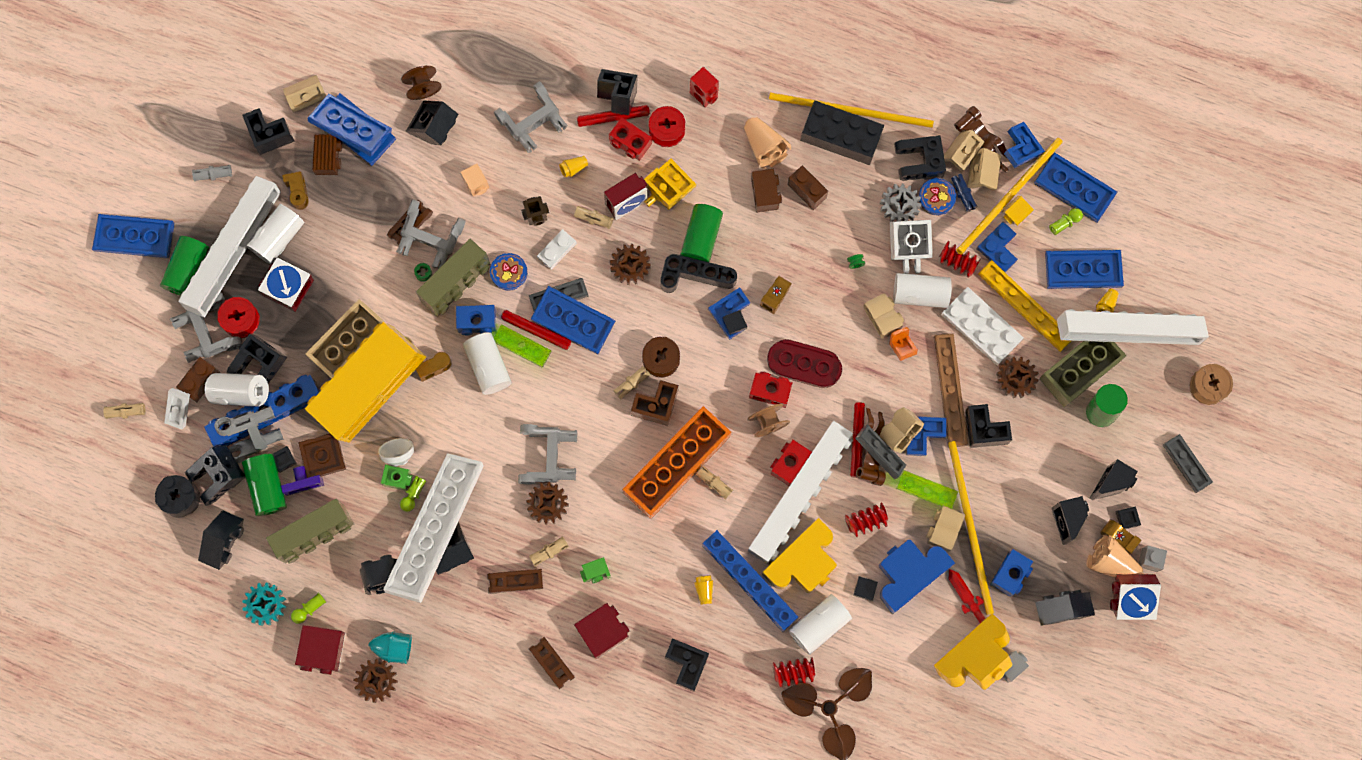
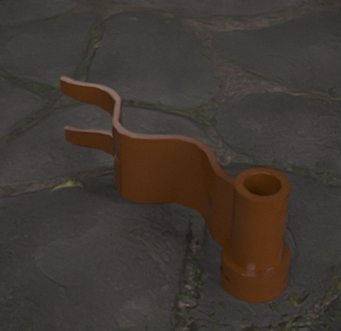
M971 106L966 111V114L954 124V127L959 132L973 130L984 141L981 148L996 152L995 145L1001 154L1006 157L1004 153L1007 149L1001 138L990 133L980 120L982 117L980 111L975 106ZM1000 161V169L1007 172L1008 168Z
M866 408L868 425L873 429L874 418L871 410ZM878 412L879 424L875 430L878 436H880L882 428L885 426L882 412ZM866 450L862 467L857 469L856 477L870 481L873 485L882 486L885 482L886 474L884 471L879 470L880 464Z

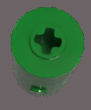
M707 204L694 205L681 249V256L710 262L723 217V212L720 209Z
M180 236L160 287L181 296L188 287L191 278L198 271L201 262L205 259L209 247L196 239Z
M1116 384L1103 385L1086 408L1088 420L1097 427L1110 426L1128 404L1126 392Z
M273 454L258 455L244 460L242 466L255 516L270 515L286 509L287 504L282 492Z

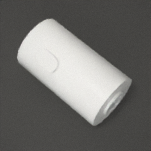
M279 204L263 226L255 233L247 247L262 260L272 264L305 222L291 209Z
M896 273L893 302L894 304L948 308L952 291L951 278Z
M487 332L476 335L463 343L484 395L499 392L511 385L512 381L492 333Z
M214 373L208 377L205 383V396L211 404L259 407L266 402L269 393L267 380L261 375Z
M831 594L790 628L789 632L799 647L810 655L846 625L852 617L844 605Z

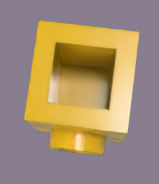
M1018 195L1002 210L1005 214L1003 218L1010 225L1013 223L1018 226L1034 209L1022 196Z

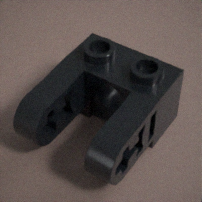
M941 135L899 140L894 143L896 154L920 152V155H923L924 164L905 166L898 169L900 180H929L944 177L946 165Z
M249 334L239 348L240 351L229 365L227 374H242L251 360L255 358L263 366L257 375L263 376L269 384L287 359V356L259 336Z
M226 445L211 447L185 472V475L191 482L200 479L207 472L214 483L200 496L205 506L216 502L228 490L234 488L245 478L244 472Z

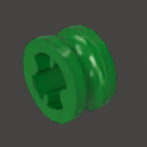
M863 254L847 258V262H850V269L860 268L866 264L862 260L864 258Z
M420 263L415 267L414 274L419 281L426 282L432 276V271L428 264ZM422 268H424L425 271L428 270V272L425 273V276H422L421 274L418 275V273L421 272Z

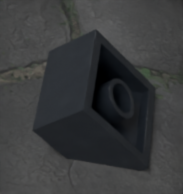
M423 100L406 132L429 144L442 145L447 139L448 132L455 125L459 114L443 101Z
M1118 459L1107 466L1090 499L1096 500L1120 494L1124 490L1127 491L1136 483L1138 478L1135 476L1138 471Z
M1083 496L1060 501L1052 507L1063 545L1068 544L1077 537L1088 516L1089 506L1087 501L1083 499Z
M459 521L436 569L438 575L474 559Z

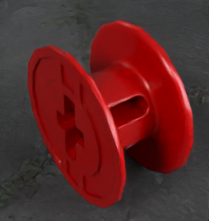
M663 106L652 112L649 118V134L655 144L661 147H672L680 143L685 135L686 121L684 115L672 106Z
M232 297L220 306L218 322L230 336L246 338L257 330L260 323V315L249 300L242 297Z

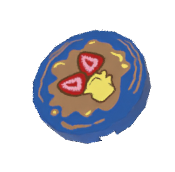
M930 179L923 184L919 191V196L921 197L919 203L931 215L939 216L946 214L956 202L954 187L944 179Z
M504 253L497 256L490 267V277L493 283L499 289L505 291L517 289L525 283L528 276L527 265L519 255L513 253Z

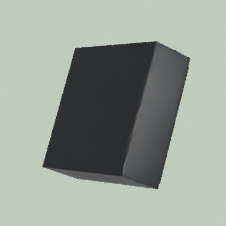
M741 310L722 317L729 335L747 329V324Z
M288 446L273 453L279 473L297 464Z
M1136 506L1116 511L1118 522L1124 529L1141 526Z
M859 576L853 596L873 601L878 582Z

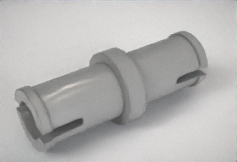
M231 165L209 166V168L192 170L194 182L207 179L213 181L216 178L232 177Z

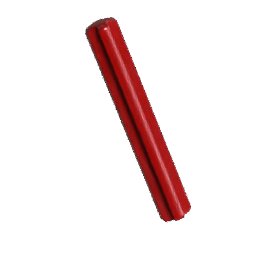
M648 105L632 107L630 115L611 113V111L582 115L577 117V123L579 127L619 121L621 117L631 119L648 116L650 110Z
M504 310L501 315L502 320L558 347L568 350L571 345V340L508 310Z
M862 402L854 404L850 476L853 478H857L856 471L859 467H862L863 446L855 439L864 426L865 403Z

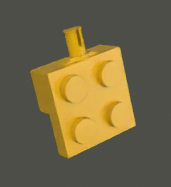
M670 158L659 169L656 168L644 178L647 183L646 187L652 194L644 203L650 207L655 201H658L670 210L696 187V183Z

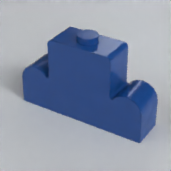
M907 540L899 548L895 545L887 552L889 556L879 564V568L892 582L882 588L880 599L890 612L894 614L954 565L955 562L943 548L938 546L929 549L924 556L911 540Z

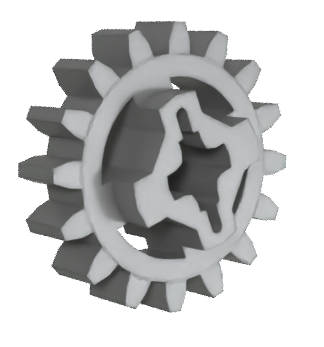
M902 183L901 187H898L897 184H894L893 189L888 187L887 193L884 192L882 195L884 199L880 201V204L884 205L881 207V211H886L884 217L890 216V222H893L894 219L897 221H908V218L913 221L914 215L918 216L920 212L918 209L921 208V204L918 203L921 197L915 196L917 190L912 192L911 186L905 188L904 183ZM900 198H901V202H902V205H903L902 208H901V210H900V204H899Z

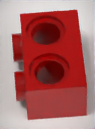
M703 66L690 78V94L704 107L708 104L712 105L718 99L719 81Z
M622 117L609 133L610 144L616 149L621 148L624 150L625 154L631 159L636 158L640 161L652 145V137ZM620 133H624L627 136L624 138H619L617 135ZM640 143L642 146L634 148L633 144Z

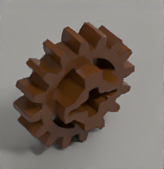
M632 243L630 248H627L625 244H623L622 250L616 248L617 254L612 253L614 260H610V265H612L610 271L615 272L614 278L620 277V283L626 280L627 285H630L631 281L636 285L637 279L643 281V274L648 275L649 271L647 269L651 268V264L647 263L650 261V257L646 256L647 251L643 250L641 252V246L634 248ZM627 262H631L633 266L630 267L629 264H627ZM642 266V269L637 273V269Z
M1014 356L1011 358V362L1006 359L1004 365H1000L999 369L1001 371L996 373V376L1000 377V379L996 382L1002 384L1000 390H1007L1006 396L1012 393V398H1015L1017 394H1019L1020 398H1023L1024 393L1029 396L1031 390L1036 389L1034 384L1038 383L1039 379L1035 378V376L1039 372L1033 371L1035 365L1030 366L1029 359L1023 362V357H1020L1016 361ZM1011 367V373L1005 376L1007 369ZM1017 375V377H1021V379L1018 380V378H1014V376ZM1030 379L1028 386L1024 387L1025 381Z
M550 482L545 487L543 483H540L539 489L534 486L535 493H529L528 495L531 497V500H526V503L531 505L527 508L528 512L533 511L531 514L532 519L537 516V523L544 520L545 525L550 520L555 524L556 518L562 520L561 514H567L564 507H569V503L564 502L568 499V496H562L565 492L564 489L558 490V484L551 487ZM545 491H551V492H553V493H552V494H544L543 492H545ZM538 497L539 505L535 508V500ZM559 499H560V500H561V505H560V508H559V510H558V509L556 508V502H558ZM545 500H547L548 502L551 501V505H552V506H551V507H548V506L546 505V506L544 507V505H545V504H544V501H545ZM543 513H551L552 515H551V516H544V515H541V514H543Z
M375 659L374 664L371 660H367L368 665L361 664L362 671L355 672L359 677L353 679V681L358 682V685L354 688L355 690H361L358 694L360 697L366 695L365 701H369L372 698V702L376 703L377 698H379L381 702H384L385 695L390 698V691H396L393 684L398 683V680L393 679V677L397 675V672H391L393 666L389 665L386 667L387 661L385 660L381 664L379 659ZM376 667L384 669L386 673H378ZM368 671V676L366 680L363 681L364 675ZM374 675L375 677L380 678V680L377 682L378 685L372 684V681H374ZM389 681L387 688L384 690L385 683ZM372 688L376 694H370L366 689Z

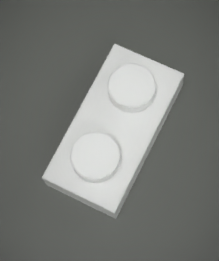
M562 229L537 255V258L552 270L577 242Z
M174 388L168 391L165 424L181 430L186 426L190 394Z

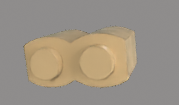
M885 293L864 303V310L881 339L891 335L896 329H902L904 322L902 315L894 310L893 307L895 305L890 296L887 297Z
M902 407L894 413L892 421L882 428L879 437L893 451L902 453L908 447L912 438L921 431L924 423L911 410Z
M943 506L941 510L937 509L933 518L936 521L934 528L930 526L926 535L929 538L928 544L941 547L945 551L950 552L958 536L965 514Z

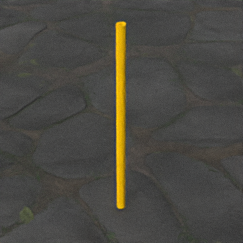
M770 92L769 100L812 107L814 102L812 99ZM818 101L860 116L933 128L934 124L933 120Z
M1055 139L956 249L959 254L962 255L1056 151L1063 143L1062 139Z
M956 441L949 442L948 446L963 513L965 514V522L986 615L994 614Z

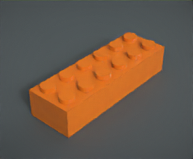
M703 406L622 489L623 494L652 519L731 437L732 432Z

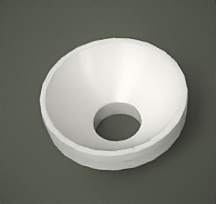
M405 438L390 440L379 448V457L383 462L394 467L404 465L414 453L413 442Z

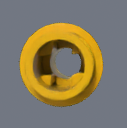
M585 156L563 160L559 164V168L565 178L568 176L571 178L588 166V161Z
M1108 289L1096 304V312L1110 311V313H1114L1119 295L1118 291Z
M711 575L695 577L696 582L694 584L700 605L711 604L713 594Z

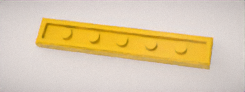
M991 260L978 273L988 285L1057 350L1061 352L1071 342V340H1060L1057 321L995 262Z

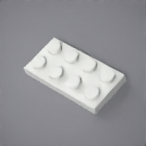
M969 287L941 314L997 366L1024 339Z

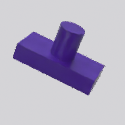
M299 466L293 469L295 482L281 485L283 494L289 496L325 485L320 475L307 478L305 467Z

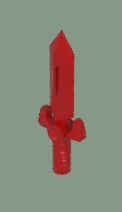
M949 569L948 579L964 603L961 606L963 613L967 614L971 611L978 622L982 623L985 617L980 611L979 606L984 601L979 596H976L977 603H975L973 594L960 574Z

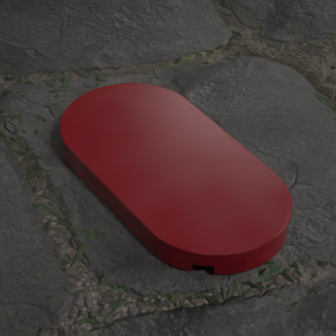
M781 340L771 346L767 355L768 366L775 375L814 387H831L838 382L842 374V364L835 353L797 341Z

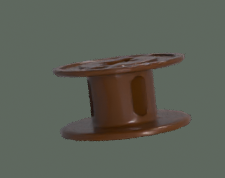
M428 65L419 66L402 75V83L413 85L406 93L408 99H425L441 90L442 85L440 82L430 81L437 72L435 67Z
M661 336L648 341L642 352V362L646 371L659 378L671 376L680 365L678 345L672 339ZM664 352H666L665 359L663 360L661 358L660 361L657 363L658 355L661 356Z

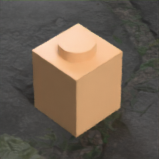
M477 163L461 171L462 178L472 196L482 195L489 188L488 181Z

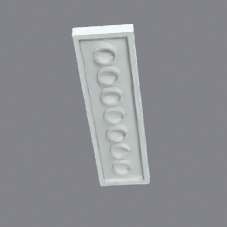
M447 453L383 589L385 593L419 603L422 602L484 467L482 462Z

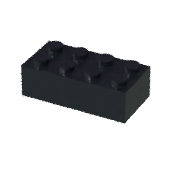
M814 100L800 141L870 165L884 124Z

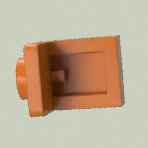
M908 327L896 329L891 333L889 344L900 361L917 354L918 349L909 337Z

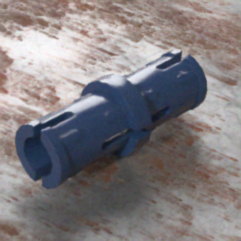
M958 174V177H952L951 180L958 192L957 196L961 198L966 211L975 210L978 206L971 195V189L966 185L963 175Z

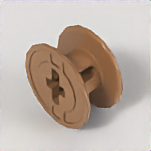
M1207 364L1191 377L1189 384L1190 392L1200 403L1215 405L1228 397L1232 392V376L1221 365Z
M783 404L767 407L748 417V421L758 420L762 430L755 434V437L771 434L790 423V420L779 421L776 414L783 407Z

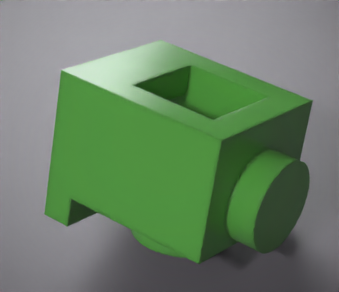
M385 464L381 484L384 487L407 491V487L411 486L413 475H410L409 469ZM395 474H400L399 480H394Z
M604 557L582 565L583 570L580 571L583 582L592 581V584L604 580L603 576H607V579L611 578Z

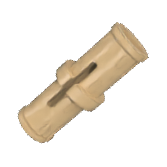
M577 206L574 217L586 220L592 225L597 224L610 229L613 223V217L602 215L597 210L591 211Z
M641 366L631 377H626V381L613 390L615 394L623 390L618 395L619 399H623L632 389H637V385L650 376L648 371L641 376V373L646 370L644 366Z
M122 403L119 406H106L103 408L105 419L116 417L125 419L128 416L145 415L146 413L144 403L129 405Z
M704 465L696 474V476L709 485L708 488L715 490L725 500L733 491V489L720 480L721 477L711 473Z
M562 536L549 545L545 544L544 548L529 555L536 567L549 558L553 559L554 555L569 546Z

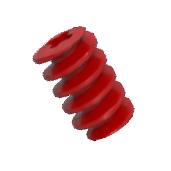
M947 241L939 256L941 257L940 263L943 264L947 260V267L954 264V271L960 267V274L968 271L967 277H971L981 259L976 261L977 255L975 254L970 258V251L962 255L956 251L957 245L954 244L949 247L950 241Z
M882 502L880 503V508L876 504L873 505V511L867 507L865 513L863 510H859L858 516L854 512L851 513V519L848 515H845L847 527L850 533H853L856 537H858L859 530L865 535L866 528L873 532L874 525L878 530L880 529V523H883L885 527L888 526V516Z
M811 657L810 663L807 658H803L802 664L799 659H795L794 665L791 660H788L786 666L780 661L779 667L773 662L775 681L780 687H782L783 681L790 686L791 680L798 685L800 678L804 684L807 677H809L811 682H814L815 667L813 657Z

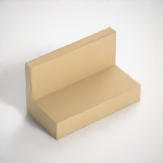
M317 75L283 89L292 112L317 103L326 97Z
M973 130L960 132L944 154L945 162L950 161L960 171H964L984 141Z
M986 148L978 150L971 160L968 187L975 189L984 186L997 190L1001 155Z

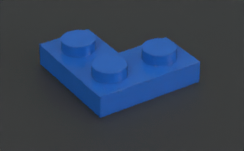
M1025 122L1011 127L1007 131L1016 146L1006 150L1004 154L1014 168L1045 152Z
M1002 222L976 249L989 261L995 262L1006 273L1018 260L1005 248L1017 233L1005 222Z
M739 287L708 307V310L729 340L744 330L729 335L722 317L744 309L750 305V301Z
M918 417L924 423V426L912 438V441L906 448V455L926 456L927 437H946V418Z

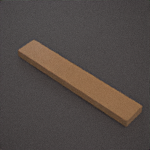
M954 333L935 335L934 342L944 418H946L947 443L956 441L957 447L968 446Z

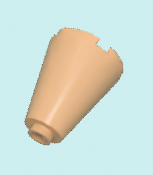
M752 117L746 121L744 130L759 166L766 169L765 166L769 165L772 168L781 163L788 156L786 152L788 148L791 150V144L760 118Z
M1110 535L1101 537L1093 546L1095 550L1093 555L1089 554L1087 557L1086 565L1088 568L1116 578V574H1144L1143 568Z

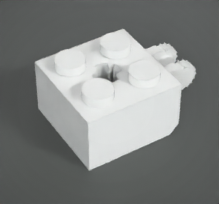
M931 220L890 222L891 260H903L904 274H909V259H914V271L918 274L921 272L920 259L932 258ZM910 235H912L911 237H914L915 239L913 242H911V245L907 241Z

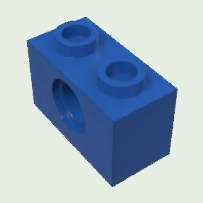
M495 305L456 306V329L458 333L469 336L478 332L480 334L497 332ZM474 318H481L479 324H472Z
M1012 549L1007 554L990 585L1009 597L1014 594L1018 595L1023 587V584H1021L1023 578H1028L1033 570L1031 567L1033 561ZM1010 569L1017 572V579H1012L1009 576Z

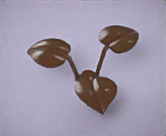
M855 668L845 672L838 683L839 688L845 693L835 701L826 700L822 704L815 702L817 691L808 683H798V685L795 684L782 691L781 695L784 703L794 714L801 717L810 716L814 711V706L821 708L824 715L830 716L835 728H828L824 732L822 737L823 746L828 753L839 760H847L854 750L856 736L854 730L849 725L843 724L838 727L834 717L838 712L837 703L847 695L855 702L867 699L872 691V671L866 668Z

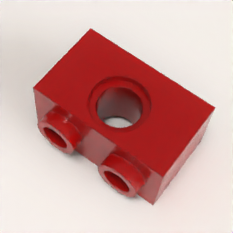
M767 372L755 373L749 398L771 405L783 404L782 408H786L793 382H789V379L785 377H771V374ZM774 385L776 391L773 393L768 392L766 387Z
M792 440L790 444L786 442L780 451L783 453L780 459L775 458L770 466L772 468L771 475L789 487L812 454V451L795 440ZM792 458L795 465L787 466L784 460Z

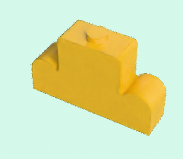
M818 518L762 572V575L777 589L786 588L791 581V577L807 593H811L818 585L822 587L830 579L828 575L837 566L836 562L823 550L833 540L832 531Z
M989 615L934 664L938 675L952 687L962 686L966 681V676H969L983 690L990 687L996 680H1000L1004 673L1013 665L1008 653L1002 649L1010 641L1006 626L995 615Z

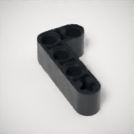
M671 254L665 260L661 275V289L666 293L674 292L677 289L679 278L731 289L737 283V272L730 267ZM677 262L679 265L676 268H671L669 263ZM690 266L696 267L697 271L691 273L687 270V268ZM707 271H713L715 275L713 277H708L705 273ZM728 276H731L730 281L726 280ZM671 279L674 281V284L667 286L664 284V281Z

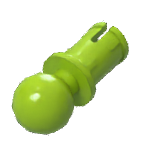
M1078 208L1071 209L1068 216L1063 214L1062 218L1049 225L1050 231L1057 235L1067 227L1071 228L1073 226L1072 222L1078 223L1082 220V211Z
M415 476L409 490L405 491L408 493V496L400 501V508L403 511L409 512L414 509V499L420 498L418 496L427 482L426 480Z
M318 592L307 603H302V609L297 608L293 610L291 620L296 624L303 623L306 620L307 614L312 616L314 611L326 603V600Z

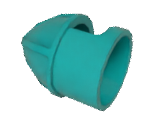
M395 631L386 632L373 638L368 646L380 659L388 663L408 664L412 634L397 633Z

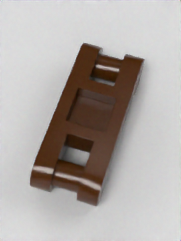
M417 200L420 202L418 209L421 215L416 217L413 227L419 229L432 216L433 211L430 208H425L423 203ZM407 211L387 233L391 240L397 241V245L400 244L402 239L398 232L403 228L407 218Z
M545 637L541 638L537 645H532L528 648L559 690L564 687L563 684L575 678ZM546 648L548 653L542 657L539 652ZM562 669L564 674L558 678L555 673Z

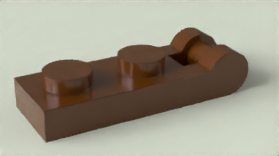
M542 569L487 574V580L490 582L488 594L543 589ZM498 579H503V586H498Z

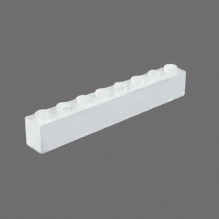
M256 176L249 184L248 190L240 199L235 211L230 215L225 227L220 231L219 237L211 246L206 258L201 262L198 271L191 278L186 290L181 294L178 302L187 311L205 318L246 251L247 244L255 236V233L279 197L281 191L275 183Z
M1069 309L1057 318L1060 340L1200 345L1209 337L1205 317L1196 316L1195 314L1185 316L1176 313L1162 315V313L1145 314L1144 312L1127 313L1125 311L1110 313V311L1093 312L1092 310L1075 311Z
M833 420L756 536L748 552L766 564L770 560L773 562L779 554L777 548L780 544L785 545L790 537L787 533L791 528L795 530L800 522L799 515L801 512L806 513L811 503L808 501L812 495L814 497L818 495L822 489L819 486L822 480H828L832 473L830 468L833 464L837 466L843 457L840 454L843 448L847 450L853 441L851 439L853 434L851 431Z

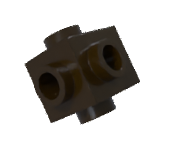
M541 196L523 201L524 209L521 212L524 221L528 220L529 225L534 226L541 225L544 221H547L546 214L549 213L547 203L542 202Z

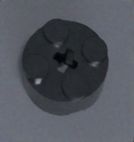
M179 475L167 476L163 478L156 488L155 503L167 514L182 518L193 513L198 508L200 493L196 485L187 478Z
M384 555L380 557V560L374 562L368 560L361 563L360 575L365 594L371 595V591H376L377 594L385 593L383 589L397 559L392 558V555Z

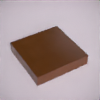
M331 433L298 442L307 478L317 475L322 477L346 470L340 442Z

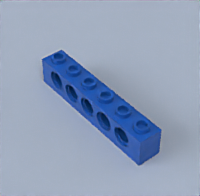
M302 375L296 379V382L284 384L273 393L269 392L268 398L263 405L259 407L244 406L239 410L234 409L227 412L225 417L233 418L249 411L255 413L263 407L268 408L271 406L275 418L259 423L257 427L261 430L306 408L309 399L317 396L320 390L311 375ZM297 390H303V394L300 397L294 396ZM285 398V403L282 406H277L278 400ZM219 418L209 421L208 425L204 426L213 447L229 446L249 436L247 429L230 436L219 435L214 426ZM228 424L221 425L219 429L224 430Z
M718 530L703 542L702 547L782 632L798 618L796 613Z

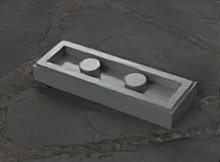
M583 278L552 287L575 300L589 297ZM546 290L529 295L534 311Z
M868 424L863 426L855 439L894 480L899 478L906 464Z
M1180 434L1163 444V447L1195 493L1213 483Z

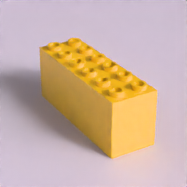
M385 322L379 323L374 327L373 334L360 343V348L348 356L345 365L339 367L334 372V377L321 386V391L318 395L313 396L307 402L308 406L305 410L339 441L350 443L426 358L394 326Z

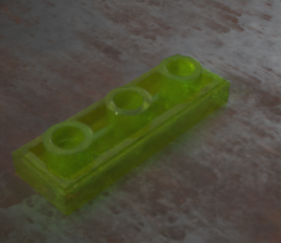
M502 324L494 336L497 345L541 368L544 367L552 352L550 349ZM524 343L525 346L520 348L518 347L519 344Z
M903 470L896 488L941 507L946 506L950 509L953 508L958 491L905 470ZM924 488H928L930 493H925Z

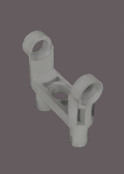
M540 81L534 84L533 87L538 94V99L544 106L518 124H515L507 112L501 108L494 111V115L500 124L507 128L515 140L521 142L527 153L532 152L531 148L533 151L537 148V145L528 134L545 122L551 121L558 133L562 132L561 128L565 130L568 126L559 115V109L550 99L546 88Z
M412 199L401 231L402 239L396 252L401 254L403 251L402 255L408 256L412 242L416 240L436 248L438 252L432 267H438L439 269L446 262L448 255L452 254L466 220L458 217L455 225L452 226L448 239H442L413 227L419 212L420 202Z
M219 293L208 312L220 308V305L225 302L223 293ZM186 310L185 313L170 318L175 329L192 323L200 346L184 352L188 363L197 360L199 357L209 358L226 350H236L243 344L240 337H227L213 343L204 318Z
M271 406L255 413L249 411L233 418L221 417L214 424L216 432L221 436H230L246 429L248 430L251 438L233 444L229 448L231 454L235 451H241L238 457H234L237 463L243 462L248 455L266 449L269 444L284 440L280 428L262 434L257 427L259 423L275 418ZM223 424H229L226 430H220L219 428Z
M533 424L521 425L520 434L529 435V437H547L546 472L519 474L518 483H556L558 480L576 481V468H559L557 466L558 444L560 442H577V430H560L558 427H538Z

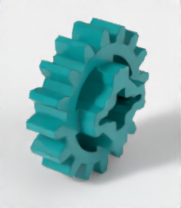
M266 582L263 587L261 583H258L257 589L251 586L252 592L245 593L248 599L242 600L246 604V607L242 608V610L248 612L245 617L248 619L252 618V623L255 624L258 621V624L263 626L264 622H266L270 626L271 620L278 622L277 616L284 615L281 609L287 607L282 604L286 598L281 597L283 594L282 590L276 591L278 586L273 585L270 588V583ZM266 591L273 593L275 597L269 598ZM263 600L268 602V604L265 605V608L261 607V605L264 604ZM254 611H260L263 617H258Z

